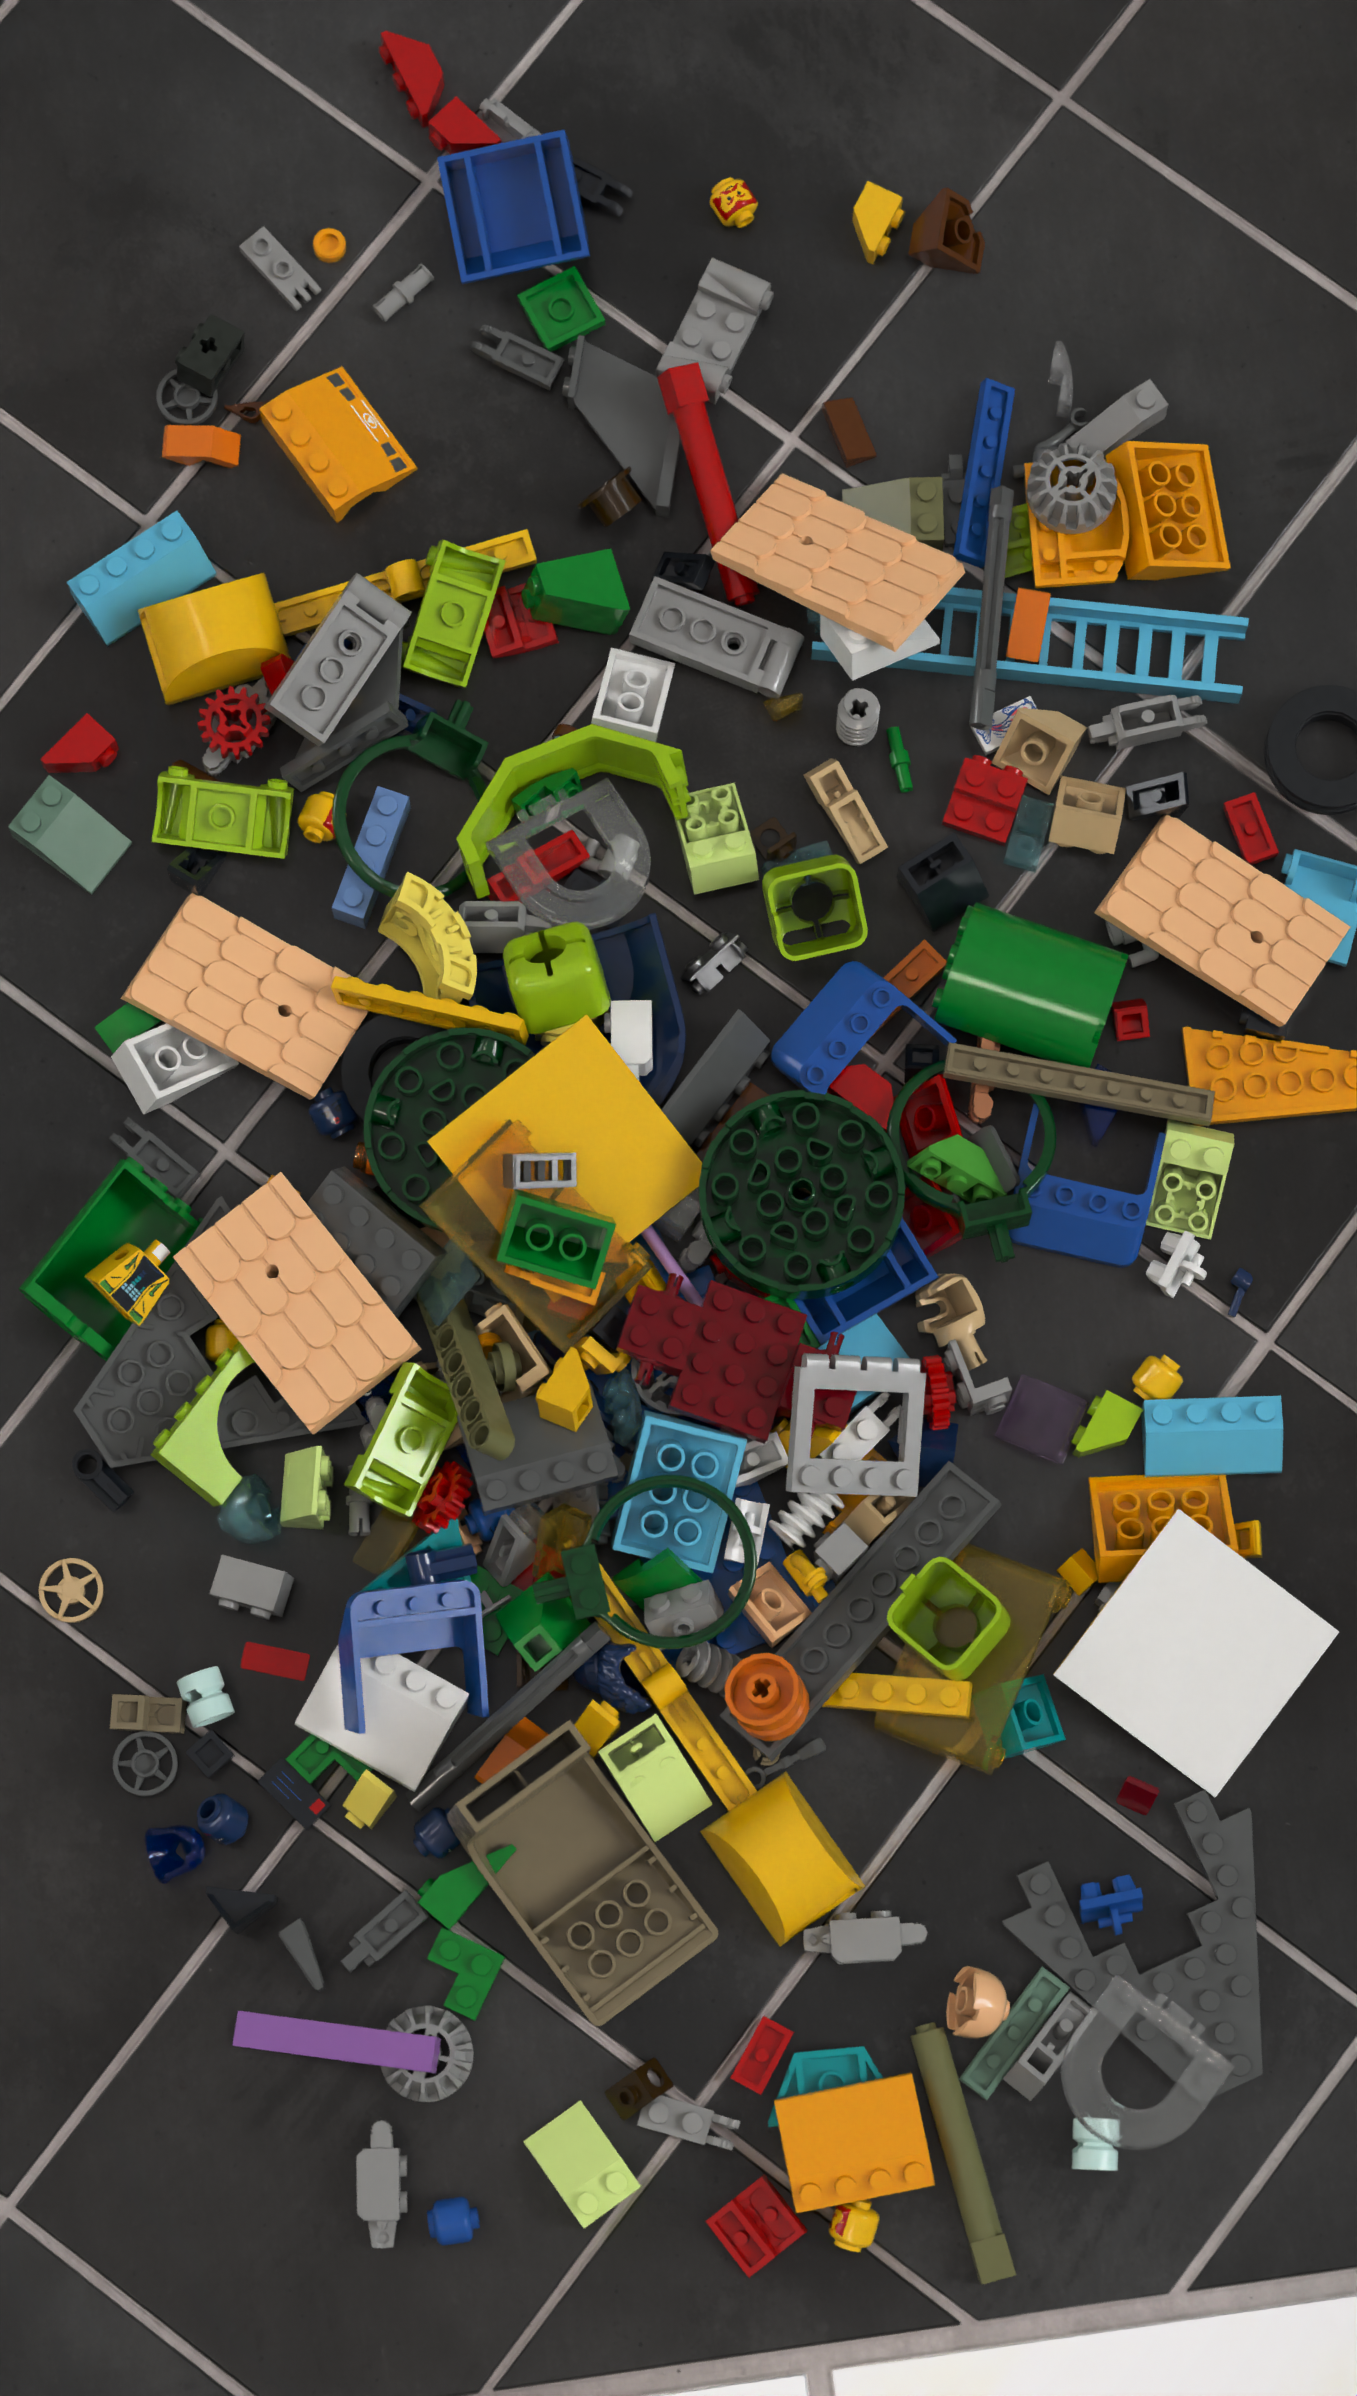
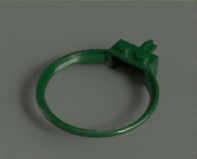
M457 699L447 720L431 711L417 722L412 734L388 738L366 749L349 764L338 782L333 799L332 823L339 849L347 864L362 881L388 897L392 898L399 886L386 881L373 872L360 858L349 836L346 823V802L351 785L359 772L374 758L389 751L405 749L462 781L466 777L469 780L468 783L475 794L477 802H479L487 786L478 770V766L489 742L465 730L474 709L470 706L471 703L467 701L462 702ZM465 869L451 881L435 888L444 897L456 892L469 882Z
M941 1060L914 1075L898 1093L889 1113L887 1135L891 1139L900 1158L906 1187L926 1204L954 1216L958 1221L962 1240L989 1235L995 1262H1008L1009 1259L1015 1258L1008 1230L1029 1226L1032 1210L1028 1198L1045 1179L1054 1158L1056 1149L1054 1117L1044 1096L1030 1094L1040 1110L1045 1138L1040 1160L1031 1174L1023 1181L1024 1187L1019 1188V1193L966 1205L963 1200L958 1201V1203H952L954 1196L929 1186L911 1168L907 1167L899 1140L900 1119L906 1102L911 1094L928 1079L944 1072L945 1060Z
M653 1476L636 1481L617 1492L596 1515L584 1543L578 1548L560 1552L565 1577L532 1584L537 1605L571 1597L576 1621L599 1617L618 1633L639 1644L660 1649L686 1648L701 1644L720 1634L733 1623L744 1609L750 1598L756 1578V1546L752 1531L744 1515L723 1492L704 1481L687 1476ZM672 1487L691 1490L709 1498L730 1517L739 1533L743 1546L744 1574L733 1603L714 1623L695 1633L665 1637L640 1631L623 1621L616 1613L610 1618L608 1612H610L595 1544H591V1540L598 1543L606 1523L626 1501L652 1489Z

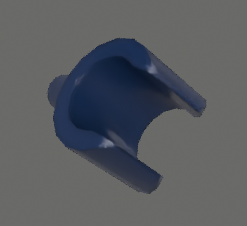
M1239 1268L1230 1283L1239 1288L1234 1295L1228 1315L1236 1317L1242 1298L1253 1281L1252 1275L1243 1268Z

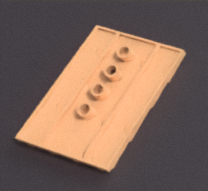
M783 473L757 499L756 503L738 520L739 522H736L720 539V542H717L710 550L713 560L894 652L898 650L965 574L963 563L956 561L954 556L917 541L916 536L865 515L864 511L826 495L825 491Z
M1164 815L1159 819L1094 912L1278 1027L1287 1023L1293 1011H1295L1326 965V962H1328L1342 941V938L1350 929L1349 925L1309 898H1303L1271 875L1263 874L1216 841H1210L1178 818L1170 817L1169 815Z
M194 893L187 896L120 998L309 1100L315 1098L322 1084L369 1012L340 1005L336 1002L331 990L334 977L347 978L353 976L337 967H331L299 947L291 946L245 918L237 917L205 897L197 896Z
M282 1172L278 1173L267 1184H264L245 1199L242 1204L236 1206L217 1221L214 1226L208 1228L189 1243L186 1248L184 1247L173 1256L175 1261L313 1435L399 1368L403 1362L408 1361L421 1350L416 1341Z

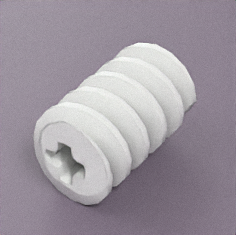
M798 1492L797 1495L801 1504L790 1500L787 1504L791 1514L780 1510L778 1516L782 1523L770 1520L768 1525L793 1551L792 1546L794 1544L805 1548L806 1544L802 1536L805 1534L814 1538L816 1535L812 1526L825 1527L821 1516L826 1515L833 1519L835 1514L831 1506L835 1505L842 1509L845 1507L837 1494Z

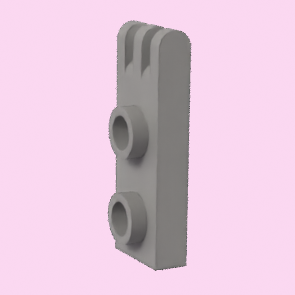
M264 226L239 246L240 252L295 311L302 307L295 298L296 295L305 303L312 299L305 290L306 287L315 295L321 292L319 285Z

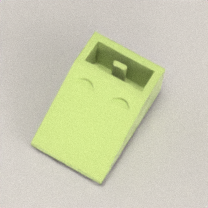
M735 783L690 792L691 801L686 803L689 816L677 821L675 819L694 895L759 880L756 853Z
M1168 1119L1165 1130L1166 1137L1146 1225L1179 1233L1188 1231L1197 1237L1211 1240L1233 1152L1234 1134Z
M314 1446L285 1454L280 1514L282 1527L323 1529L324 1521H330L331 1500H329L326 1489L327 1487H333L334 1466H332L330 1457L325 1455L322 1446Z
M657 1714L598 1751V1756L654 1843L713 1805Z

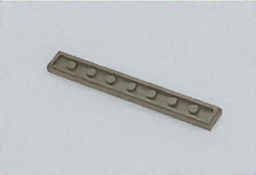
M951 1042L947 1046L943 1078L1209 1126L1212 1119L1215 1091Z

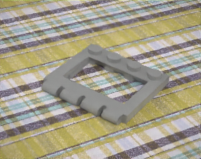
M804 1353L801 1366H795L786 1491L917 1497L926 1373L920 1372V1360L914 1358H895L892 1369V1359L890 1357L864 1356L861 1363L860 1356L832 1355L829 1368V1356L827 1354ZM815 1389L903 1393L902 1409L899 1412L897 1439L899 1444L898 1462L810 1458Z

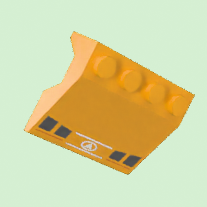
M343 366L290 388L259 408L262 423L336 524L345 517L352 506L371 493L386 491L417 470V466Z

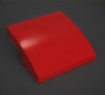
M526 583L509 589L506 586H502L496 590L484 629L493 658L525 653L559 643L554 624L532 619L530 609L524 607L521 593Z
M765 2174L705 2221L748 2278L808 2231Z

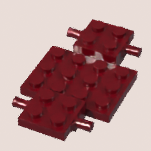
M670 1273L665 1291H656L638 1284L615 1350L632 1356L641 1363L634 1382L640 1384L642 1381V1386H648L653 1369L676 1376L678 1378L667 1409L764 1444L768 1440L776 1413L791 1418L795 1366H801L803 1354H827L829 1356L830 1368V1358L832 1355H839L843 1339L845 1338L841 1333L837 1336L838 1332H831L826 1350L816 1349L802 1343L798 1345L807 1318L806 1314L713 1280L708 1283L701 1307L686 1302L678 1296L682 1281L684 1280L681 1275L676 1278L677 1274ZM815 1389L811 1439L815 1427H828L839 1432L845 1430L857 1391Z

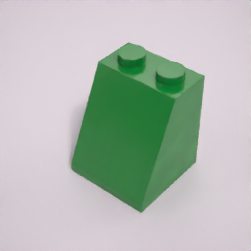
M611 548L538 563L535 565L521 593L524 607L530 609L532 619L608 635L618 632L630 611Z

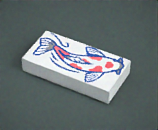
M1031 696L993 713L991 729L979 730L971 727L985 756L998 750L1019 708L1037 709Z

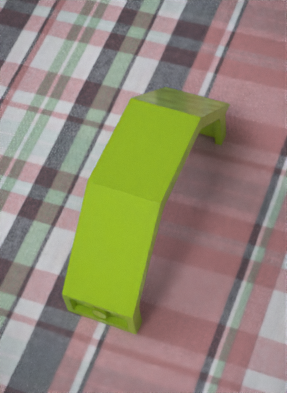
M591 724L506 757L456 838L466 874L477 899L490 895L482 865L516 812L512 799L520 792L545 777L570 768L577 771L579 779L595 773L607 772L659 787L677 821L689 816L686 803L691 801L686 788L689 784L682 750Z

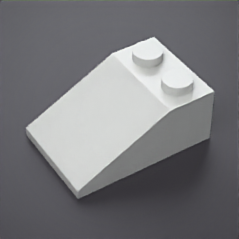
M820 614V637L851 680L860 678L940 644L939 637L925 619L898 650L894 652Z
M611 648L591 724L656 742L675 663Z
M167 1023L124 1041L111 1056L143 1115L179 1099L239 1065V1062Z

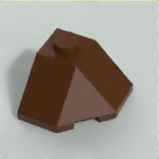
M942 188L913 224L908 255L929 267L972 274L980 273L985 242L981 231L975 232L969 215L973 213L969 200L949 188Z

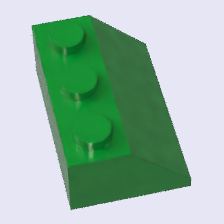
M514 1189L504 1219L496 1260L596 1290L616 1223L612 1217Z

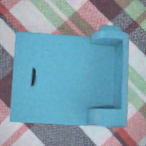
M1294 849L1292 855L1286 853L1281 873L1287 874L1284 885L1303 898H1309L1350 926V929L1328 960L1330 963L1346 967L1357 927V866Z

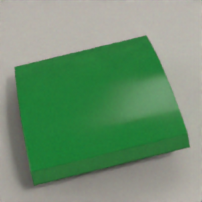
M666 1548L645 1564L640 1559H637L612 1577L613 1583L643 1611L645 1598L703 1581L669 1548Z

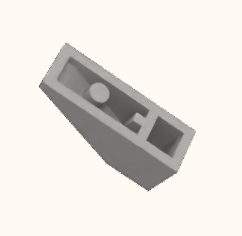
M1151 379L1123 395L1066 441L1067 445L1078 447L1079 443L1087 444L1088 450L1094 453L1099 450L1105 456L1124 442L1132 440L1164 420L1168 403Z
M1069 1991L1003 2080L1031 2101L1048 2082L1098 2012L1073 1992Z

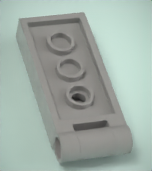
M356 573L326 614L264 708L318 747L324 744L412 612L363 576ZM345 639L352 643L351 650L345 648Z
M656 576L653 578L629 634V643L755 693L760 692L765 696L776 699L782 693L805 639L802 634L793 629L767 621ZM735 643L739 648L731 650L728 646Z

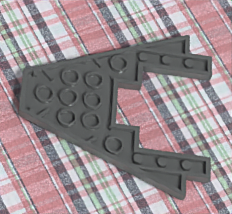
M222 1196L214 1202L185 1245V1248L231 1211ZM174 1261L166 1273V1276L170 1279L169 1284L140 1326L132 1323L73 1410L110 1468L156 1460L150 1455L156 1448L153 1445L156 1437L163 1429H171L177 1421L174 1418L175 1413L186 1401L188 1403L192 1402L198 1394L194 1389L202 1378L207 1374L210 1377L213 1375V1371L190 1335L218 1318V1316L176 1261ZM256 1375L228 1393L225 1391L222 1396L217 1418L218 1436L222 1449L311 1434L284 1398L275 1403L272 1401ZM354 1402L318 1432L363 1425L368 1421Z
M1202 1790L1173 1804L1217 1898L1216 1901L1186 1914L1201 1945L1200 1947L1140 1975L1125 1943L1093 1957L1049 1861L1016 1876L1030 1908L1002 1921L1003 1927L1197 2104L1263 2075L1252 1812L1250 1808H1247L1220 1821L1206 1790Z

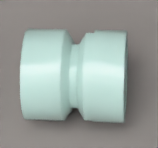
M218 1666L194 1672L176 1682L183 1701L190 1703L186 1710L193 1728L212 1724L235 1713L229 1695L222 1692L225 1684Z
M1073 2119V2139L1078 2142V2146L1072 2149V2169L1118 2171V2151L1113 2148V2143L1118 2141L1119 2136L1118 2120Z

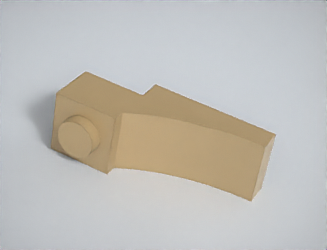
M831 758L803 775L816 800L821 804L835 825L857 864L864 863L888 848L857 790L853 789L838 760Z

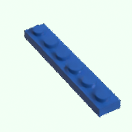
M989 378L980 383L953 556L957 560L979 568L985 566L991 488L999 487L1001 483L1015 388Z

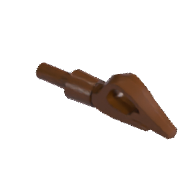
M271 400L224 405V409L247 422L256 423L261 419L259 408ZM245 411L256 412L252 417L242 414Z

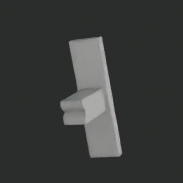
M485 1590L482 1594L480 1593L481 1602L486 1608L482 1611V1618L511 1601L510 1595L493 1604Z

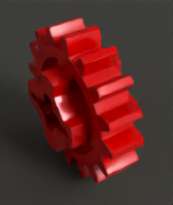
M229 686L228 694L226 695L219 689L216 690L217 699L214 701L207 697L205 701L208 709H199L200 717L205 719L197 722L199 730L205 731L201 734L203 743L211 741L209 744L210 751L213 753L220 748L221 756L226 759L229 752L234 753L236 760L240 759V752L245 751L248 756H252L251 747L255 745L258 748H262L263 743L260 737H269L270 735L269 729L264 727L271 724L270 716L263 715L268 711L264 708L266 703L257 705L260 700L259 695L255 693L249 698L247 688L245 687L241 689L239 694L235 693L233 686ZM253 713L256 716L255 729L249 724ZM214 716L220 722L215 733L212 729ZM228 720H232L233 722L240 720L241 726L232 724L229 727Z
M941 1356L923 1357V1360H921V1372L926 1373L923 1415L927 1414V1421L932 1431L949 1429L950 1411H955L954 1405L956 1403V1391L954 1390L951 1371H944V1363H942Z
M446 1461L442 1468L437 1466L434 1475L430 1477L420 1497L417 1507L412 1514L414 1517L411 1521L428 1534L431 1532L437 1534L441 1527L444 1529L448 1528L449 1520L457 1519L463 1511L462 1509L465 1508L464 1499L471 1495L467 1489L473 1484V1481L469 1479L472 1474L455 1461L452 1463Z

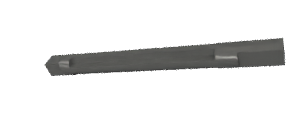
M1005 486L991 488L985 569L969 726L979 730H989L992 728L1006 559L1014 490Z
M594 1621L557 1657L424 1776L415 1792L408 1790L405 1795L409 1803L419 1812L428 1806L497 1741L611 1639L607 1631L598 1622Z

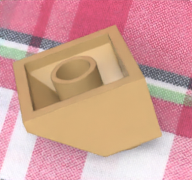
M1019 708L992 760V764L1001 769H1004L1005 766L1020 769L1023 772L1022 777L1028 778V784L1050 795L1074 755L1087 727L1059 711Z

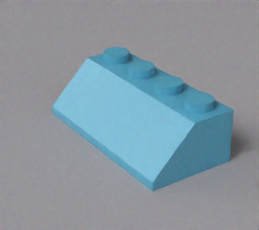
M175 511L67 581L71 596L108 647L141 625L138 609L187 595L215 577L217 573L194 533L179 512Z
M1281 1396L1144 1400L1141 1413L1145 1477L1282 1473L1283 1416Z

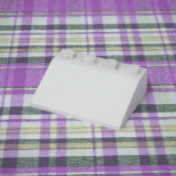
M337 1645L296 1719L295 1725L415 1792L466 1708L469 1693L399 1654L361 1658L366 1733L357 1734L345 1730L339 1646Z

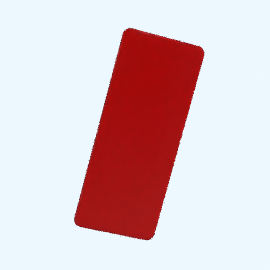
M247 1641L240 1667L304 1681L310 1655Z

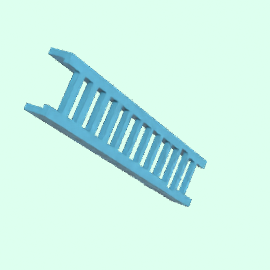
M952 587L934 608L945 610L940 654L919 652L886 667L973 676L976 665L982 590ZM1003 593L1001 616L1010 617V634L1017 594ZM1050 597L1039 665L1014 662V658L1006 657V661L997 660V679L1159 696L1176 695L1178 698L1199 695L1201 700L1239 704L1243 686L1214 683L1218 638L1244 641L1249 618ZM953 611L977 613L973 658L949 655ZM1052 621L1076 623L1072 668L1047 666ZM1087 625L1106 627L1102 671L1083 669ZM1120 628L1139 630L1135 675L1116 673ZM1153 632L1172 633L1168 678L1149 676ZM1185 635L1205 637L1201 682L1181 680ZM813 641L812 660L838 662L825 642Z

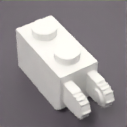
M611 1001V1013H604L605 1033H611L610 1045L639 1081V1076H646L653 1070L652 1001Z
M881 1392L868 1406L861 1408L847 1422V1427L837 1439L815 1458L861 1460L890 1431L889 1427L899 1418L902 1406L894 1407L888 1413V1416L881 1421L874 1412L890 1396L888 1392Z

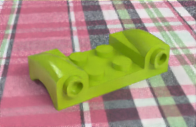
M446 540L439 541L437 547L431 545L425 562L426 565L430 566L429 573L431 574L412 635L409 636L407 642L402 641V669L459 688H466L506 562L505 560L468 550Z
M169 766L168 771L160 773L157 782V808L152 842L285 859L288 851L294 788L287 786L288 781L268 779L267 784H261L260 787L202 780L195 779L194 775L188 774V768L180 766Z
M403 1362L388 1392L393 1396L365 1454H358L344 1486L398 1516L411 1518L458 1421V1413L447 1383L432 1376L416 1363Z

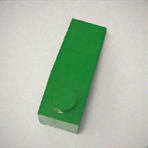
M512 1844L486 1855L495 1874L517 1851V1848ZM472 1861L440 1875L436 1881L430 1877L417 1892L421 1896L417 1903L448 1930H451L489 1883Z

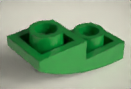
M570 768L532 784L512 799V803L518 820L525 826H528L536 818L541 817L550 806L561 812L567 805L573 803L583 792V788L577 771Z
M127 1003L94 1028L114 1054L124 1041L153 1029L162 1020Z

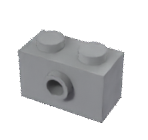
M843 1522L832 1534L826 1532L814 1544L816 1548L813 1555L814 1567L816 1569L819 1567L825 1569V1575L828 1578L826 1582L832 1579L838 1584L864 1556L868 1546Z
M222 1554L209 1594L219 1600L218 1605L234 1611H238L239 1606L250 1608L251 1615L269 1620L271 1615L283 1616L294 1577L285 1571Z
M709 1579L644 1599L645 1624L650 1634L656 1636L676 1637L695 1633L708 1627L724 1614V1607Z

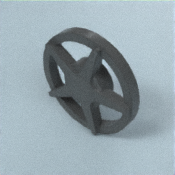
M174 369L164 376L157 388L156 399L160 412L168 421L176 425H198L203 423L214 413L217 407V389L213 393L212 399L200 396V391L185 383L179 384L173 379L177 377V369ZM169 382L175 390L174 399L163 405L162 393ZM198 405H210L205 413L193 418V409ZM179 407L186 411L187 419L174 417L167 410Z
M140 1731L129 1735L118 1745L113 1757V1771L117 1781L126 1791L137 1796L147 1797L163 1792L171 1785L178 1770V1757L173 1745L168 1739L156 1732ZM141 1738H155L167 1747L154 1753L144 1748ZM136 1739L138 1752L134 1754L132 1760L119 1761L121 1752L126 1745ZM170 1751L172 1770L167 1778L159 1770V1760ZM119 1766L133 1769L137 1775L134 1788L124 1782L119 1772ZM156 1776L164 1781L162 1785L155 1789L139 1790L145 1778Z

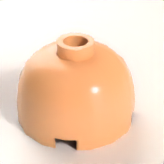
M971 1966L962 1968L953 1981L960 1983L956 1996L952 1992L948 1996L946 2010L947 2026L949 2029L955 2030L952 2034L960 2037L978 2039L988 2036L1009 2015L1010 2002L1007 2000L1006 1991L1002 1982L992 1973Z

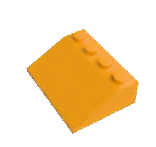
M1126 441L1105 455L1106 462L1108 464L1112 463L1115 469V479L1118 478L1128 507L1129 542L1124 561L1128 580H1161L1227 571L1230 569L1208 445Z
M1226 1475L1089 1477L1094 1556L1098 1583L1123 1582L1178 1508L1238 1554V1544Z
M912 2072L774 2100L796 2213L935 2185Z

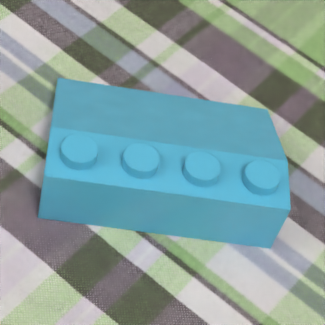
M644 1410L625 1487L648 1477L681 1475L704 1481L723 1492L732 1500L747 1439L679 1418ZM672 1487L652 1489L634 1496L620 1506L611 1539V1546L613 1550L650 1559L666 1548H669L689 1568L713 1574L728 1515L712 1500L694 1491Z

